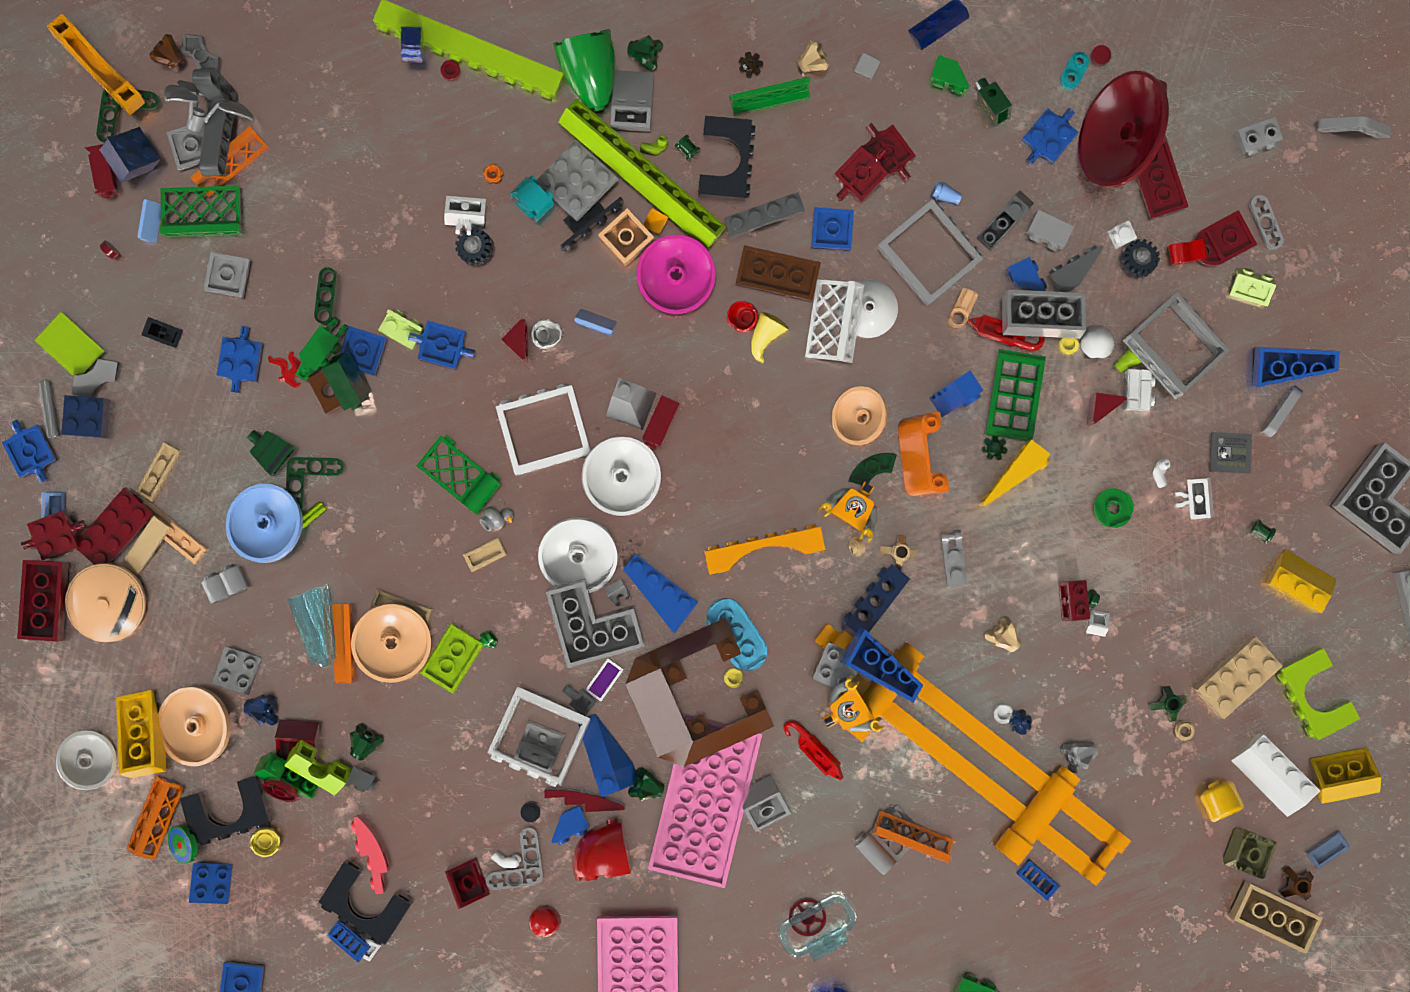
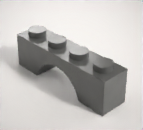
M799 192L725 217L724 223L731 240L748 234L762 226L802 215L805 209Z

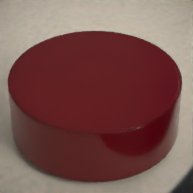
M1098 45L1091 52V60L1098 66L1107 64L1111 59V51L1105 45Z
M447 60L441 65L440 71L446 80L453 81L460 76L461 69L456 61Z
M104 240L100 244V249L109 258L115 259L119 255L118 250L108 241Z

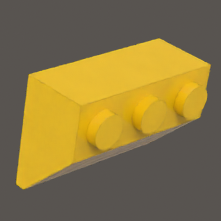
M1284 549L1265 584L1315 613H1322L1332 596L1336 578Z
M1368 747L1310 759L1314 785L1320 790L1318 796L1322 804L1380 792L1381 775Z

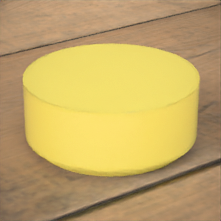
M1061 338L1058 343L1059 350L1066 355L1075 353L1079 347L1078 339Z
M730 668L725 672L724 680L729 687L736 688L743 683L744 675L740 669Z

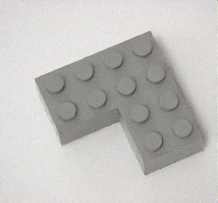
M1379 443L1331 505L1393 554H1401L1410 542V511L1393 499L1410 476V461L1387 443Z
M585 578L546 590L567 668L644 647L634 605L595 616Z

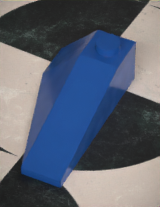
M596 714L587 716L591 721L583 736V742L601 797L634 785L637 776L631 759Z

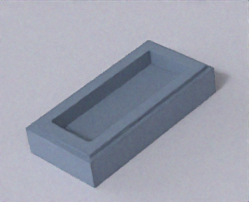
M1336 831L1305 853L1315 868L1319 870L1351 847L1340 831Z

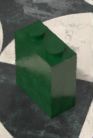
M347 350L332 357L324 365L322 371L344 411L349 408L355 410L361 407L362 402L367 400V395L371 390L350 351Z

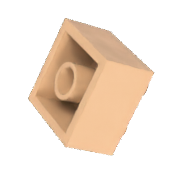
M628 208L598 234L601 241L625 267L654 241L653 235Z

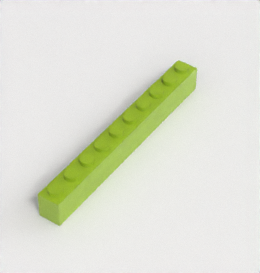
M381 0L373 18V22L377 25L376 28L383 32L389 30L394 32V35L400 39L405 40L409 38L413 40L412 43L417 46L424 47L426 45L431 47V51L440 55L442 52L448 54L449 58L456 62L463 60L467 62V66L473 69H478V67L485 69V73L490 76H502L504 81L510 84L519 83L522 85L521 88L530 92L536 90L540 92V96L547 99L551 97L556 99L565 78L564 74L560 71L386 0Z
M576 99L566 107L558 123L687 234L700 242L706 249L719 238L726 228L720 220L579 99Z

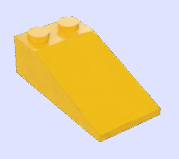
M1033 440L1026 441L979 504L981 506L988 505L1036 471L1044 469L1050 462L1048 459L1050 453Z
M153 690L116 697L119 774L135 778L165 772L166 751Z

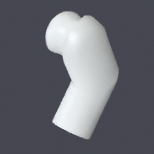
M1168 459L1158 460L1152 471L1158 488L1168 485L1164 477L1167 468H1170L1171 465Z
M498 851L491 857L492 860L504 869L516 868L522 860L518 854H513L512 857H504Z

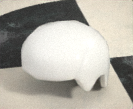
M549 319L537 321L531 327L530 332L533 343L542 349L554 347L561 340L562 335L560 325Z

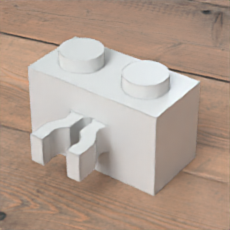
M446 196L445 225H456V234H460V229L462 226H465L467 235H471V227L484 228L486 199Z
M1211 477L1188 479V494L1185 492H1175L1176 496L1189 498V500L1177 503L1176 506L1183 507L1189 504L1191 519L1213 517Z

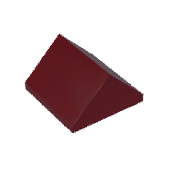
M520 319L501 340L524 362H528V323L525 319Z
M1103 393L1090 395L1087 424L1089 426L1096 424L1127 400L1125 396Z
M477 858L456 864L445 870L458 909L490 895Z

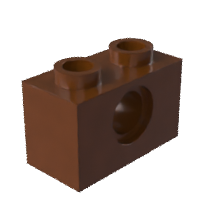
M323 371L308 378L325 414L329 415L342 408L335 393L331 396L326 394V388L330 384Z

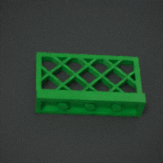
M800 78L732 94L729 97L733 114L736 116L809 99L810 78Z
M239 185L160 188V234L162 236L243 234ZM235 190V199L231 203L227 202L223 198L224 194L227 191ZM208 191H214L218 195L211 204L203 198ZM188 192H194L199 196L191 205L184 199ZM166 193H175L179 198L170 205L166 202ZM202 199L208 207L200 214L193 207ZM220 199L228 205L221 213L213 207ZM182 200L189 207L180 215L174 207ZM232 208L236 212V221H227L223 215ZM191 209L199 216L194 222H188L184 218ZM212 209L218 214V217L214 221L208 222L204 216ZM173 210L179 218L174 223H167L166 216Z

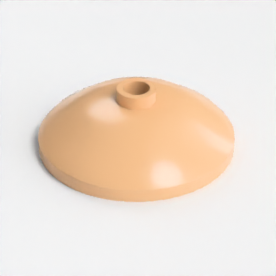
M864 386L854 387L845 391L836 401L832 412V424L836 434L840 439L852 445H864L875 440L883 431L887 421V406L883 397L877 391ZM867 415V420L864 421L863 418Z

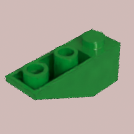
M271 752L261 756L254 770V775L264 781L267 779H282L283 782L297 789L299 795L309 799L313 798L318 785L285 767L286 761Z

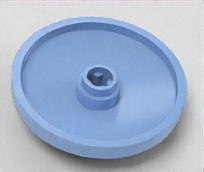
M257 484L242 491L230 505L226 517V534L232 548L243 558L258 563H269L286 556L298 542L303 527L302 511L295 497L287 490L273 484Z

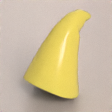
M767 312L760 313L751 341V352L755 359L764 363V349L772 340L789 330V327L780 318Z

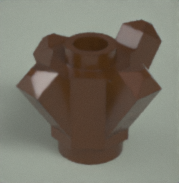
M165 34L162 40L155 45L154 50L149 53L151 60L167 64L173 69L183 59L170 34Z
M1290 866L1286 867L1283 871L1288 876L1289 881L1288 886L1280 891L1283 897L1300 895L1305 901L1312 897L1310 894L1311 882L1314 878L1312 873L1309 871L1303 875H1298Z

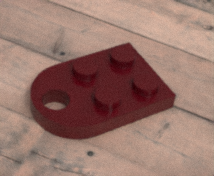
M1239 210L1197 233L1193 240L1205 239V245L1209 249V254L1207 258L1198 261L1206 266H1218L1258 245Z

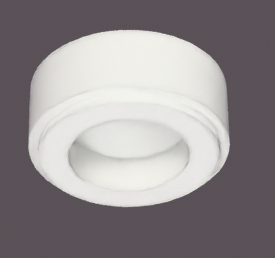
M999 704L993 710V717L997 722L1006 724L1013 718V710L1007 704Z

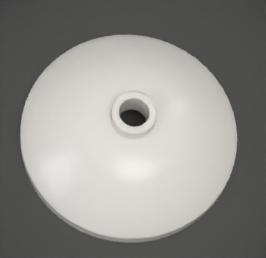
M874 279L859 280L857 282L864 285L857 336L863 338L878 337L886 333L894 324L898 314L897 299L893 291L883 282ZM847 289L844 291L842 297L846 295ZM872 304L873 309L870 311L867 310L866 305ZM842 305L839 306V314L841 316L844 312Z
M86 730L71 734L61 743L56 753V767L60 777L68 785L76 789L92 790L104 785L112 777L116 768L117 758L113 745L105 736L94 731ZM81 759L86 761V766L81 765Z

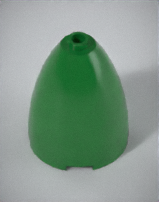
M606 29L598 33H586L563 39L559 43L554 42L553 47L558 63L574 93L589 109L593 108L594 112L604 110L612 94L615 76V54L611 30Z

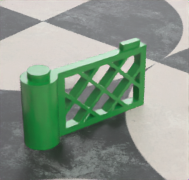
M440 435L416 466L477 515L500 487L501 483L499 480L501 478L492 471L488 474L454 446L456 442L449 436L442 437ZM441 442L448 446V454L438 455L437 447ZM452 456H461L463 458V466L453 467ZM449 457L450 468L439 469L438 458ZM428 459H435L436 470H427L423 465ZM476 468L480 473L475 479L468 480L467 469ZM464 469L465 480L454 481L453 470ZM450 471L451 482L443 483L440 480L439 472ZM465 483L466 491L461 497L455 493L454 484Z

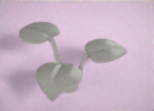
M179 80L177 85H168L165 89L164 96L166 102L172 100L189 102V116L186 127L192 131L200 132L203 123H208L209 118L217 108L248 118L251 121L253 120L250 111L244 105L230 100H222L221 103H216L207 116H205V111L198 108L199 95H204L193 82Z

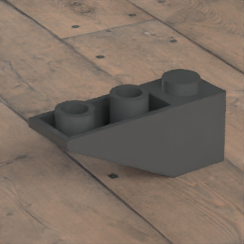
M1019 190L977 238L992 250L1031 208L1034 202Z
M1094 245L1085 250L1087 254L1084 256L1076 255L1069 259L1068 265L1063 267L1060 264L1051 269L1052 274L1048 277L1057 292H1069L1078 287L1103 250V245L1098 248Z

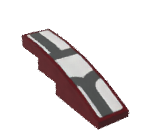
M545 788L544 790L545 798L564 797L565 805L585 804V812L625 810V804L587 791L560 788Z

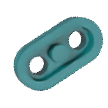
M1075 52L1070 57L1060 77V83L1063 88L1073 90L1080 84L1089 66V57L1086 53ZM1081 58L1083 64H1078L1076 59ZM1068 76H1073L1074 81L1070 82Z

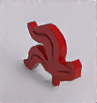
M291 351L288 355V360L292 365L289 371H287L288 363L285 359H273L269 356V363L281 367L283 376L278 378L279 381L285 380L293 388L300 386L301 383H296L294 377H298L296 372L301 361L293 356L294 352Z

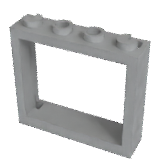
M933 199L877 246L879 251L927 307L983 260L981 257L983 254L979 248L973 247L968 242L970 240L968 235L964 231L960 232L957 229L956 221L951 216L947 217L943 212L945 210L944 207ZM930 209L974 259L932 295L888 245Z
M1178 292L1169 297L1123 339V342L1175 399L1189 390L1230 351L1225 346L1224 341L1217 337L1213 329L1200 318L1199 313L1193 310L1186 299H1183ZM1169 306L1214 355L1184 384L1139 335Z

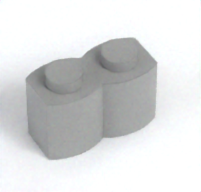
M234 564L222 568L223 572L218 575L213 572L204 577L205 580L201 583L211 604L249 588L240 566L234 567Z

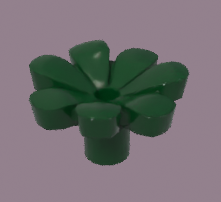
M992 436V440L985 438L984 443L986 446L981 449L983 453H988L986 456L988 460H992L995 456L998 461L1002 459L1001 453L1006 454L1008 451L1006 447H1003L1006 444V440H998V436Z

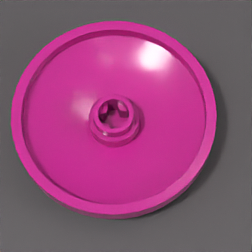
M668 235L657 239L645 249L637 266V282L642 295L653 307L669 314H683L697 309L709 298L715 285L716 270L710 253L700 242L684 235Z

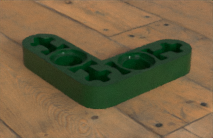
M105 89L102 92L96 132L97 138L103 143L108 138L117 135L121 108L113 98L112 104L116 106L115 108L109 106L111 99L108 97L109 93ZM137 90L140 95L142 94L143 99L149 100L152 96L155 100V103H151V106L145 102L139 109L154 111L159 108L161 101L158 95L151 91ZM107 110H113V119L106 120L104 118ZM103 123L113 124L112 127L108 126V132L111 133V136H107L105 139L102 133H106L107 126L103 125Z
M293 457L287 462L286 490L291 494H301V498L297 497L296 500L300 504L301 511H303L305 507L306 475L339 476L345 471V464L341 459ZM297 460L298 464H306L305 460H308L306 465L308 472H304L306 468H298L297 472H295L291 465L295 464ZM314 461L321 463V469L318 472L311 470V464ZM324 461H328L326 465H334L337 461L341 468L337 469L336 473H334V469H326L327 473H324L326 467ZM294 480H298L301 483V488L298 491L291 489L290 485Z

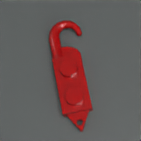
M985 314L982 317L968 320L978 335L1011 346L1036 351L1042 348L1045 342L1044 337H1039L1038 343L1034 344L1025 341V336L1003 335L1002 320Z
M789 720L784 724V732L788 737L791 736L789 727H793L801 735L798 740L799 748L825 776L830 775L840 781L844 778L839 766L841 763L815 735L812 736L798 721Z

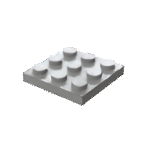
M575 140L537 180L540 183L539 186L543 190H549L554 196L553 200L578 222L618 181V178Z

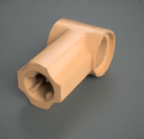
M962 288L948 318L950 326L953 328L964 326L978 294L970 289ZM953 315H962L963 322H956L953 319Z

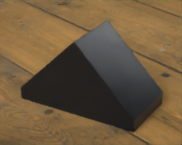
M148 317L141 335L176 348L182 329Z

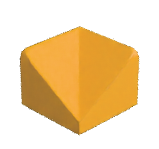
M651 208L643 226L660 236L669 217Z

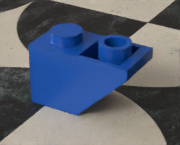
M1030 257L1006 269L1015 288L1030 291H1046L1047 285L1043 278H1039L1037 273L1039 271L1038 266L1034 260L1031 261Z
M581 804L562 812L552 838L553 844L558 842L559 845L570 841L568 837L575 834L579 837L588 832L587 829L590 827V824Z

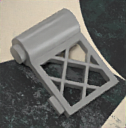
M890 805L884 811L891 815L897 811L903 820L915 824L898 805L895 807ZM884 817L879 827H888L889 829L893 825H891L892 822L889 818ZM907 825L901 826V827H902V836H904V837H905V827H908ZM873 829L867 834L863 832L855 840L857 842L855 847L882 875L886 874L910 849L902 845V850L896 855L891 850V840L881 839L878 835L872 833ZM922 832L917 834V840H919L925 833Z

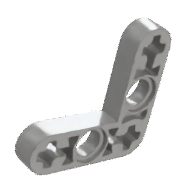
M1368 117L1318 119L1317 126L1318 131H1360L1375 138H1390L1392 128Z
M525 827L520 833L524 867L491 872L486 878V884L490 889H508L536 885L541 882L543 866L539 836L535 828ZM527 831L535 835V837H532L531 843H536V847L530 846L525 848L524 845L529 844L528 838H524ZM529 850H534L537 853V859L534 861L528 860L526 853ZM532 870L540 874L536 880H533V877L526 878L527 882H523L524 875L522 871H526L525 875L531 874ZM516 872L520 875L518 883L510 881L509 876L511 873ZM506 873L507 885H504V881H499L497 886H494L493 882L490 883L493 875L500 879Z

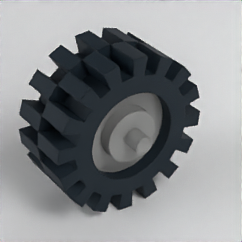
M473 227L471 235H467L465 230L461 232L462 236L458 235L459 242H455V245L458 246L455 250L462 260L476 266L479 265L478 263L484 264L485 259L487 261L490 259L488 255L493 254L491 249H494V245L491 244L493 241L487 233Z
M1137 239L1135 242L1132 241L1123 252L1121 262H1124L1122 266L1123 268H1128L1126 270L1128 274L1130 271L1133 272L1131 276L1135 277L1138 274V278H1141L1143 275L1147 277L1157 267L1160 261L1158 257L1160 253L1159 251L1156 252V245L1154 247L1151 246L1153 244L1151 241L1147 244L1146 239H1143L1142 242H1140V239Z

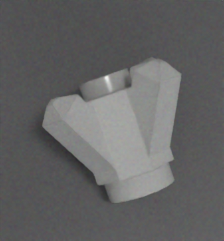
M1092 741L1063 744L1061 747L1062 753L1064 755L1068 754V760L1071 763L1070 771L1075 774L1082 768L1089 769L1092 760L1098 755V748Z

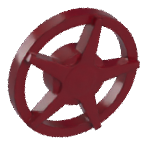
M267 779L262 785L267 794L278 800L295 802L298 799V790L283 782L282 779Z
M799 900L790 910V925L796 933L802 936L816 935L825 926V910L816 900ZM804 902L814 903L811 909L805 910L799 904ZM817 906H819L823 913V920L815 916L814 910ZM798 907L801 911L800 918L792 921L793 911ZM801 922L803 925H806L807 933L799 931L794 924ZM814 922L822 923L816 931L809 933L810 925Z

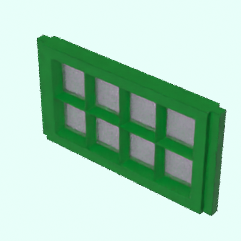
M999 349L986 435L1023 441L1033 440L1046 356Z

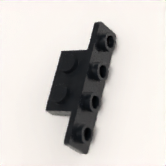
M619 197L606 209L597 201L578 222L570 215L567 216L563 221L574 235L560 245L561 250H571L577 245L576 241L582 237L584 239L592 233L591 229L595 225H602L608 219L606 216L611 212L617 213L623 207L622 203H624L622 197Z

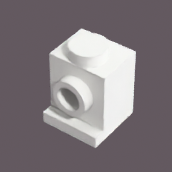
M1126 221L1107 232L1115 250L1137 239L1130 221Z

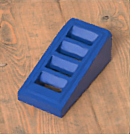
M1029 860L1017 873L1018 876L1047 901L1061 887L1032 860ZM1033 867L1034 871L1026 877L1025 874ZM1039 872L1041 875L1033 883L1031 879ZM1043 878H1046V882L1039 888L1037 885ZM1051 883L1053 886L1045 893L1044 889Z
M341 920L337 921L327 935L356 962H360L371 947L348 923H344ZM359 944H361L362 946L355 953V949L358 947Z

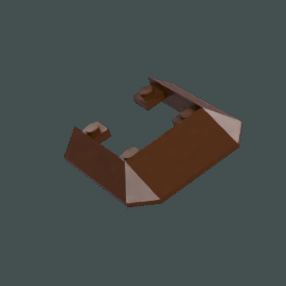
M726 618L635 658L625 684L657 757L682 767L774 727L758 690L740 698L748 717L714 732H711L704 715L685 723L669 686L687 679L679 660L716 644L723 662L741 654Z

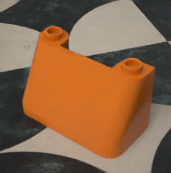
M940 412L907 417L898 424L904 487L911 496L949 492L947 477L942 473H931L927 435L938 431L941 426Z

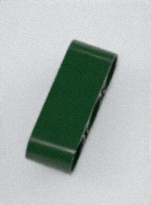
M325 267L319 272L314 311L315 320L324 326H327L335 317L339 287V275L330 267ZM328 272H332L334 275L333 280L330 282H326L324 278ZM330 292L331 299L326 302L323 301V294ZM328 311L329 318L326 321H321V313Z

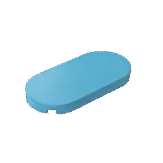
M728 598L715 601L708 609L706 616L707 625L726 618L741 651L740 655L731 658L730 661L741 670L752 671L759 668L767 657V645L763 637L737 601Z

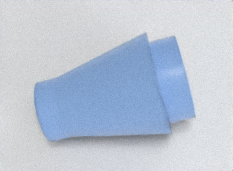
M937 181L933 188L932 196L935 197V200L958 205L962 198V193H959L944 181L942 183Z

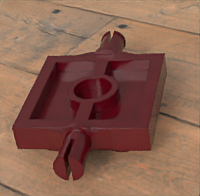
M873 123L867 125L865 128L872 135V138L863 146L874 155L882 146L888 151L880 160L882 165L890 172L887 177L899 172L904 181L909 179L911 176L905 169V166L916 155L895 126L892 124L886 130L878 132Z
M861 145L834 173L844 186L836 194L837 197L843 200L850 192L855 194L861 201H864L890 174L880 161L888 151L882 146L874 155Z
M62 510L27 523L31 539L21 542V546L26 545L22 547L24 550L35 546L41 560H45L80 547L76 531L87 526L84 524V520L73 523L68 518L66 510Z

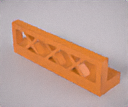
M249 126L230 142L227 162L231 160V163L226 165L230 166V174L227 177H204L199 169L190 178L199 187H205L203 183L208 179H216L215 186H224L265 151L268 145ZM256 138L262 146L256 151H249V143ZM237 153H245V161L241 164L234 163V156ZM208 191L206 193V195L209 198H211L215 194L214 191Z
M353 603L332 604L335 683L356 682L355 660L351 649V636L354 629Z
M157 775L155 776L126 848L134 856L151 860L156 859L183 792V785L169 782ZM169 788H176L174 796L168 799L167 793ZM167 805V814L160 817L159 812L161 808ZM160 824L161 829L159 833L153 836V827ZM152 842L153 848L151 853H145L146 845Z
M879 812L872 831L873 834L949 863L951 858L949 853L954 842L953 839L886 812ZM883 816L891 820L892 828L884 829L879 827ZM907 825L912 834L904 837L900 835L898 827ZM927 833L930 841L925 844L919 843L916 837L917 834ZM941 839L947 841L945 851L937 850L934 842Z

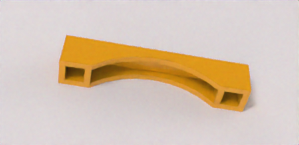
M60 14L47 25L55 39L129 115H132L145 103L140 93L99 55L63 14Z
M816 524L804 526L805 530L798 532L796 528L785 530V534L780 536L777 535V532L766 534V539L758 540V536L746 539L747 543L739 544L737 540L728 542V547L720 548L719 545L709 546L708 551H705L709 575L729 571L744 555L762 547L784 546L796 549L804 554L826 550L821 527L816 528Z

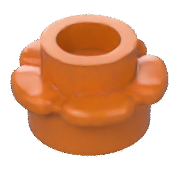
M490 164L483 171L485 180L489 183L499 182L501 175H503L501 167H498L496 164Z

